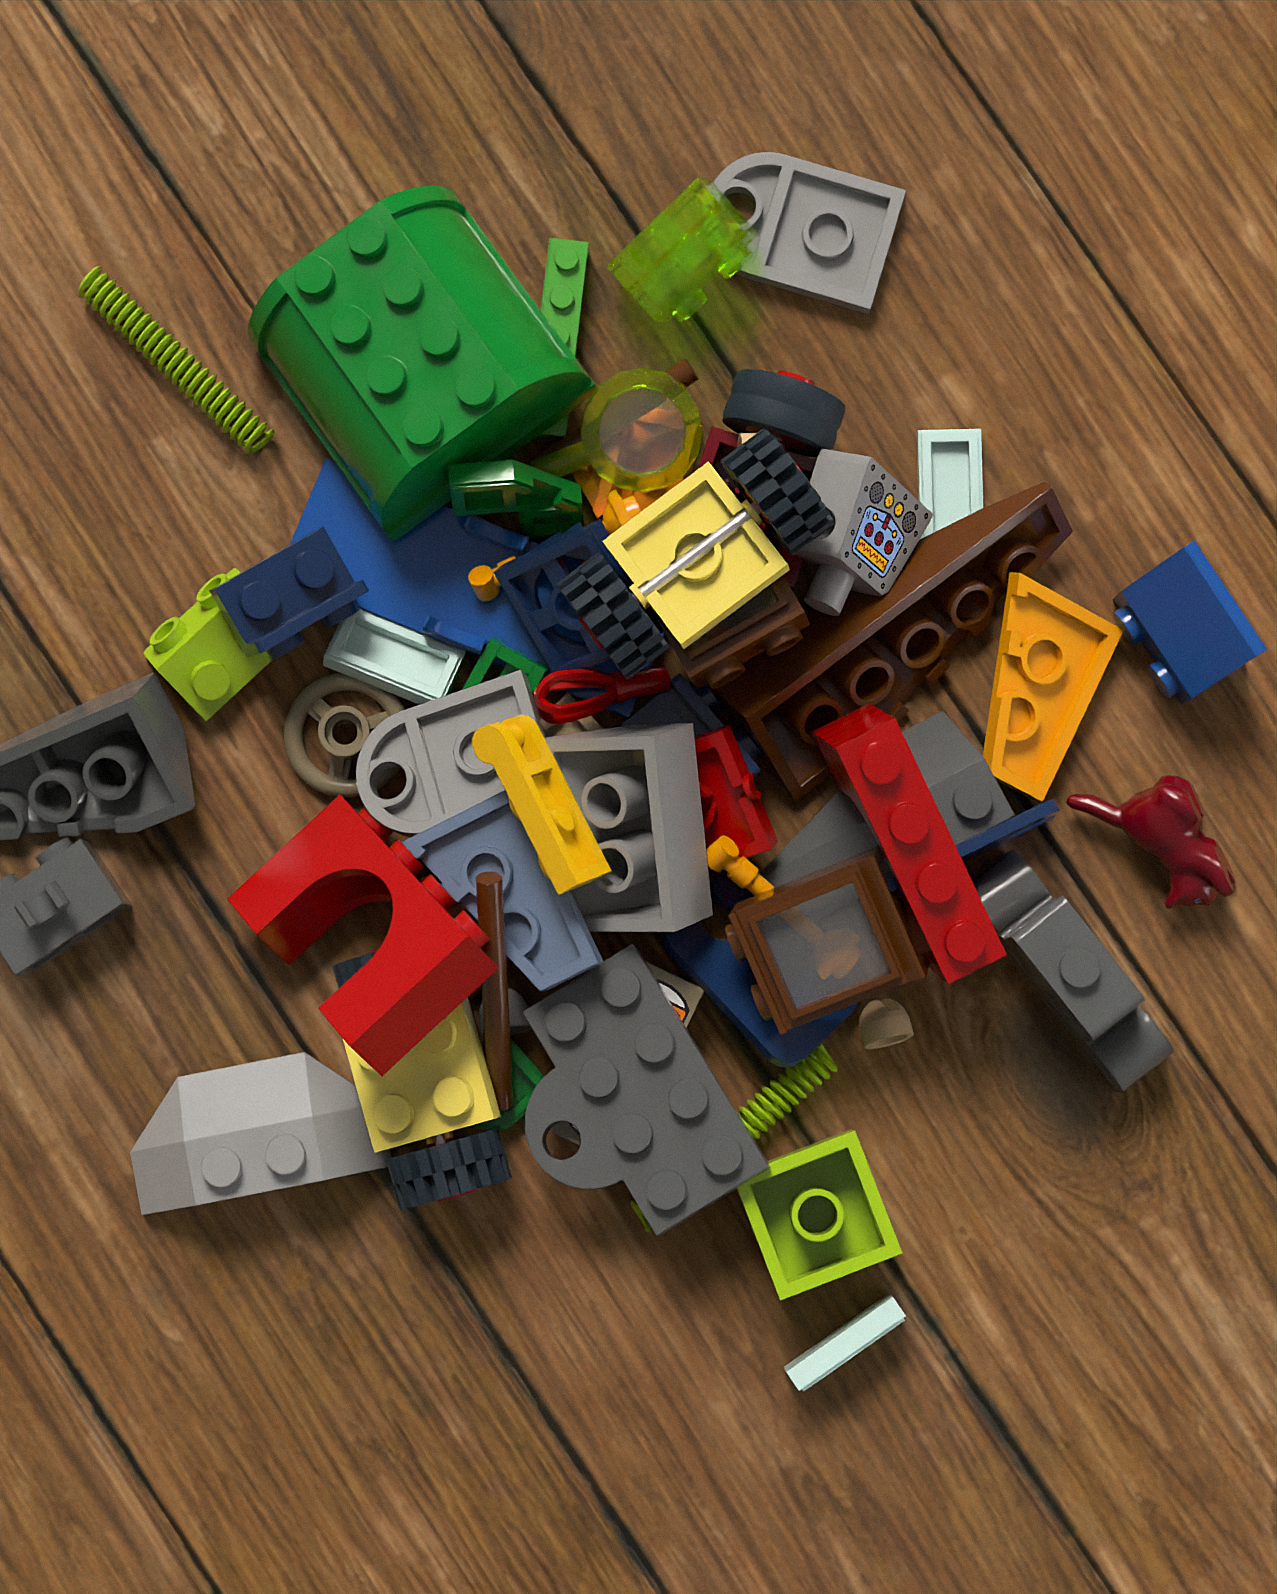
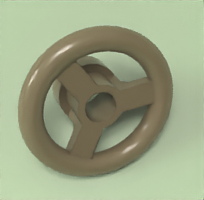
M333 673L321 677L308 685L297 696L287 714L284 727V743L288 759L299 777L315 790L333 797L341 795L343 798L360 797L356 778L348 779L352 758L360 753L365 740L374 728L386 718L405 710L397 695L343 673ZM339 691H356L373 698L381 705L384 712L366 718L359 710L351 706L342 705L331 708L322 698ZM308 714L319 722V740L322 746L332 754L328 775L313 764L304 747L303 728ZM343 723H352L357 727L356 739L347 745L337 743L335 739L336 729ZM394 767L384 771L378 779L377 790L394 778L400 768Z

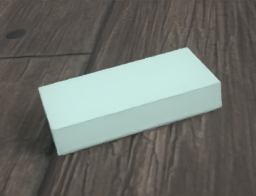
M981 429L917 431L918 500L933 513L930 523L920 539L983 508Z
M358 608V612L339 623L324 655L323 666L419 705L449 695L464 662L466 651L361 608Z
M888 1293L784 1366L785 1371L797 1389L805 1391L905 1321L904 1317L906 1315L895 1299Z

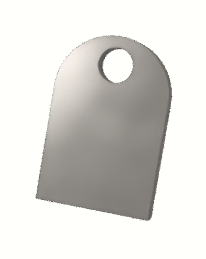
M773 152L754 153L731 163L713 182L705 203V232L709 245L716 257L734 273L750 280L869 314L906 190L785 154ZM731 193L745 194L753 201L755 213L744 223L735 224L728 222L719 211V204L722 199Z
M518 670L400 711L382 721L365 740L356 766L358 792L369 813L393 832L411 838L504 791L505 789L493 765L482 762L475 755L472 747V738L479 727L495 722L501 723L505 719L521 714L528 715L534 719L545 738L527 675L522 670ZM390 768H403L407 781L402 793L392 799H381L377 793V782L381 774Z

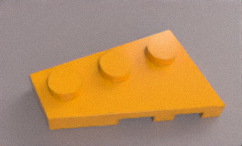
M1016 572L1009 573L983 757L996 781L1032 800L1043 802L1124 630L1029 577Z

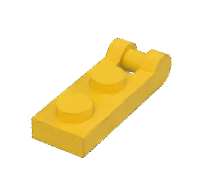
M521 714L505 719L501 723L495 722L479 727L472 738L474 753L482 762L493 765L508 794L509 806L513 814L522 822L538 854L540 868L551 880L557 894L560 895L591 883L611 872L612 870L534 719L528 715Z

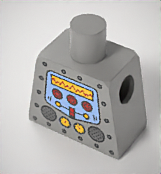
M821 448L810 484L830 511L835 524L796 554L816 570L805 595L804 602L822 613L839 616L850 591L879 597L889 592L930 523L933 513L872 457Z

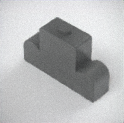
M1010 850L972 880L1007 956L1115 1092L1123 1093L1174 1052L1171 1044L1158 1026L1140 1008L1139 1004L1145 1000L1142 993L1064 896L1054 899L1040 878L1016 851Z

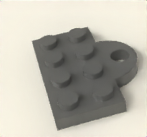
M629 945L605 960L604 963L592 968L523 1012L556 1067L542 1078L531 1094L525 1114L526 1139L534 1159L547 1174L557 1181L572 1187L592 1190L604 1189L625 1182L656 1236H661L771 1168L636 945ZM561 1122L572 1123L578 1129L581 1137L579 1150L574 1156L566 1160H558L553 1157L546 1144L550 1129Z

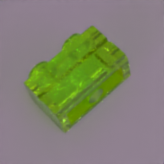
M697 177L607 267L656 322H669L675 317L681 323L693 315L706 302L708 297L702 289L719 273L725 279H728L751 259L754 253L748 248V245L759 235L712 181Z

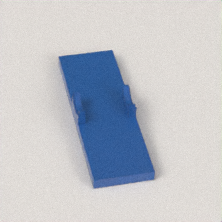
M325 459L290 544L314 530L324 527L355 582L363 580L369 589L367 593L354 600L358 608L462 649L467 654L476 658H480L489 640L495 636L504 641V644L514 650L518 649L525 653L529 659L535 662L539 661L547 666L502 586L499 587V593L495 598L489 601H481L476 597L468 580V575L473 568L485 565L493 569L498 567L497 563L512 556L515 558L530 552L539 544L530 541L529 536L504 529L476 515H454L453 509L442 506L394 542L385 533L337 463L331 459ZM571 557L562 558L570 573L584 563ZM542 569L538 578V597L542 607L549 605V597L554 587ZM561 594L563 609L569 616L577 619L579 615L564 595ZM559 623L554 625L558 631L572 640L585 643L579 631L569 630ZM498 657L493 662V665L503 669L507 662ZM611 659L589 668L606 673L620 671ZM653 661L641 670L650 669ZM548 668L546 674L544 675L543 679H544L547 675L551 674V671H550L549 668ZM573 688L558 691L564 694L569 693L572 697L584 701L607 692V689ZM638 697L628 698L624 703H612L603 710L628 719L633 712Z

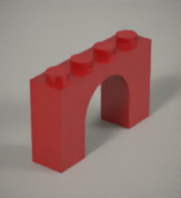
M867 704L812 731L838 788L848 795L858 807L890 867L908 915L906 928L917 954L926 953L930 962L929 968L943 981L950 984L1006 956L1004 947L896 718L871 704Z
M338 795L229 896L227 900L254 933L288 965L349 911L370 902L392 901V921L380 948L363 967L318 1007L345 1042L379 1075L383 1076L499 967L482 950L481 947L490 938L464 910L455 918L448 912L457 903L455 899L431 874L422 882L416 877L425 868L423 864L415 858L399 839L390 847L386 844L385 840L393 834L392 830L376 820L366 807L358 813L341 795Z

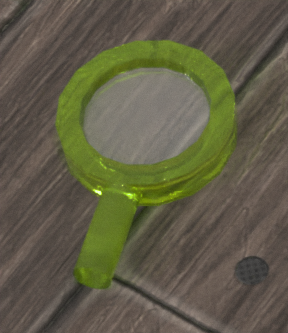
M642 367L617 372L599 384L585 404L581 423L582 441L526 465L562 477L592 464L599 476L621 489L647 492L666 488L686 474L699 454L703 430L698 405L685 385L666 372Z

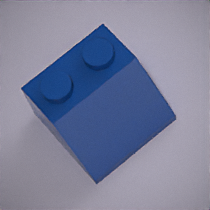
M1195 540L1120 591L1113 599L1118 607V610L1113 613L1117 626L1124 630L1123 635L1132 645L1139 641L1142 643L1154 663L1148 666L1154 682L1167 698L1176 695L1182 705L1267 650Z

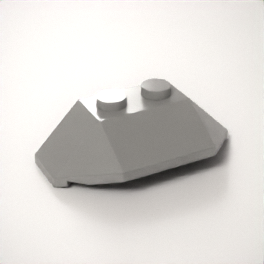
M306 1052L177 1077L130 1151L141 1215L196 1206L388 1167L386 1160L392 1158L391 1148L374 1153L356 1086Z

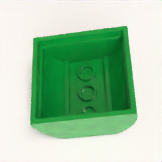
M428 185L410 188L377 202L276 277L258 300L248 323L249 341L385 533L394 542L452 500L449 488L448 465L506 460L599 391L453 190L442 186Z

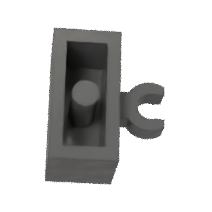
M68 837L64 838L41 852L36 857L40 866L20 880L15 873L0 880V953L15 975L29 976L132 907V904L90 842L80 839L72 844Z

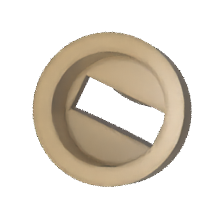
M894 999L870 1001L859 1017V1030L865 1049H877L894 1045L914 1035L907 1012Z

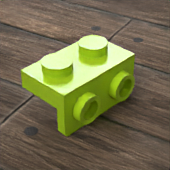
M233 568L226 575L218 574L206 582L197 594V602L180 618L172 617L162 623L150 638L151 645L143 653L154 668L205 721L211 718L271 662L266 651L247 658L209 591L241 573L237 568Z

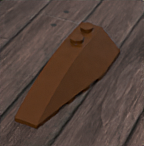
M1046 482L1040 483L982 508L920 539L888 593L879 597L850 591L839 616L828 615L812 607L808 608L805 613L810 625L800 630L803 637L798 643L774 656H768L766 651H763L742 663L745 671L739 677L726 685L713 689L736 727L739 726L755 743L762 753L760 759L795 802L832 775L812 731L867 704H871L893 716L899 723L910 711L903 704L923 682L928 679L934 684L950 667L944 659L970 632L973 636L977 637L993 620L990 614L997 601L1007 592L1009 573H1021L1031 578L1073 532L1052 487Z

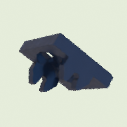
M601 519L584 527L579 522L563 534L560 531L537 545L530 552L504 563L494 572L551 673L570 669H589L611 659L604 649H600L579 620L569 616L563 609L561 604L562 593L556 583L570 574L562 557L588 560L599 552L632 594L629 587L633 585V582L602 542L610 535ZM542 569L554 587L549 597V605L542 607L538 597V578ZM640 603L641 608L662 634L664 631L651 608L648 607L645 610ZM559 623L569 630L579 631L585 643L572 640L558 631L554 625Z

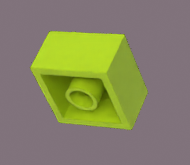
M853 1129L767 1161L771 1168L737 1188L780 1301L902 1254L856 1131Z

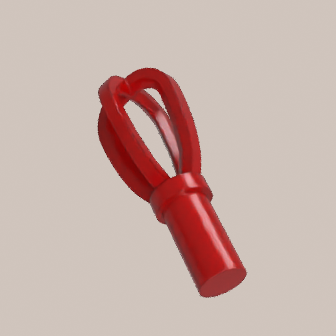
M665 666L640 670L628 680L620 671L610 673L594 669L556 671L547 675L534 690V702L536 703L537 712L543 720L555 725L564 724L596 714L612 703H624L628 698L667 692L670 690V676ZM573 688L607 689V692L600 696L570 704L557 705L547 700V694L551 691Z

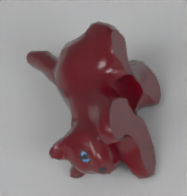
M1162 776L1152 788L1135 793L1120 806H1115L1090 794H1073L1068 797L1066 803L1070 808L1090 814L1116 828L1123 829L1133 842L1157 858L1168 869L1170 890L1164 902L1167 909L1180 904L1184 906H1209L1214 902L1217 892L1224 897L1234 893L1232 884L1236 880L1222 849L1214 839L1206 837L1200 832V825L1204 816L1203 807L1193 785L1180 776Z

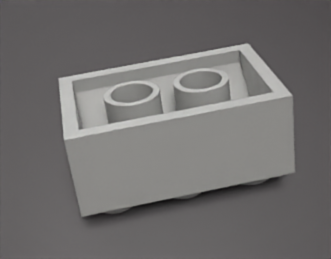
M693 723L631 725L545 738L612 870L591 883L570 890L589 931L675 932L712 916L713 910Z

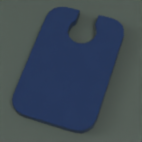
M1051 799L955 846L963 863H966L1051 821L1055 814L1059 813L1060 809L1055 799ZM894 876L888 878L886 881L893 898L901 895Z
M724 870L710 882L711 899L716 904L732 911L736 903L755 895L746 888H740L727 877L728 872ZM767 918L759 920L796 1007L854 984L847 974L840 978H835L830 974L827 978L823 979L813 970L811 965L814 961V944L798 931L779 941ZM701 921L675 932H662L663 944L669 955L704 990L709 998L764 1057L774 1065L786 1068L799 1064L850 1016L857 1007L858 1003L790 1029L780 1035L774 1019L765 1021L760 1015L751 991V985L756 984L757 980L748 960L739 962L728 940L722 941L713 938L706 932Z

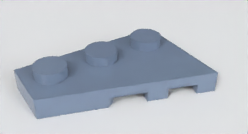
M505 790L401 842L416 859H421L442 882L441 885L457 902H461L477 920L476 876L483 872H497L502 875L506 955L540 991H547L604 963L571 891L558 895L551 880L541 870L538 854L522 822L513 814L509 806L508 794Z

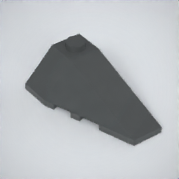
M155 672L101 694L0 744V840L18 839L21 834L58 832L59 837L78 836L82 831L115 829L116 833L138 832L190 811L196 805L184 727Z
M944 711L902 732L955 845L1005 822L1015 815L984 757ZM839 790L759 874L774 887H778L878 846V843L856 804L848 795ZM884 857L880 868L887 880L893 874ZM853 883L796 905V907L809 919L816 922L858 900L859 896ZM774 914L767 917L779 941L797 932L795 928L779 915Z

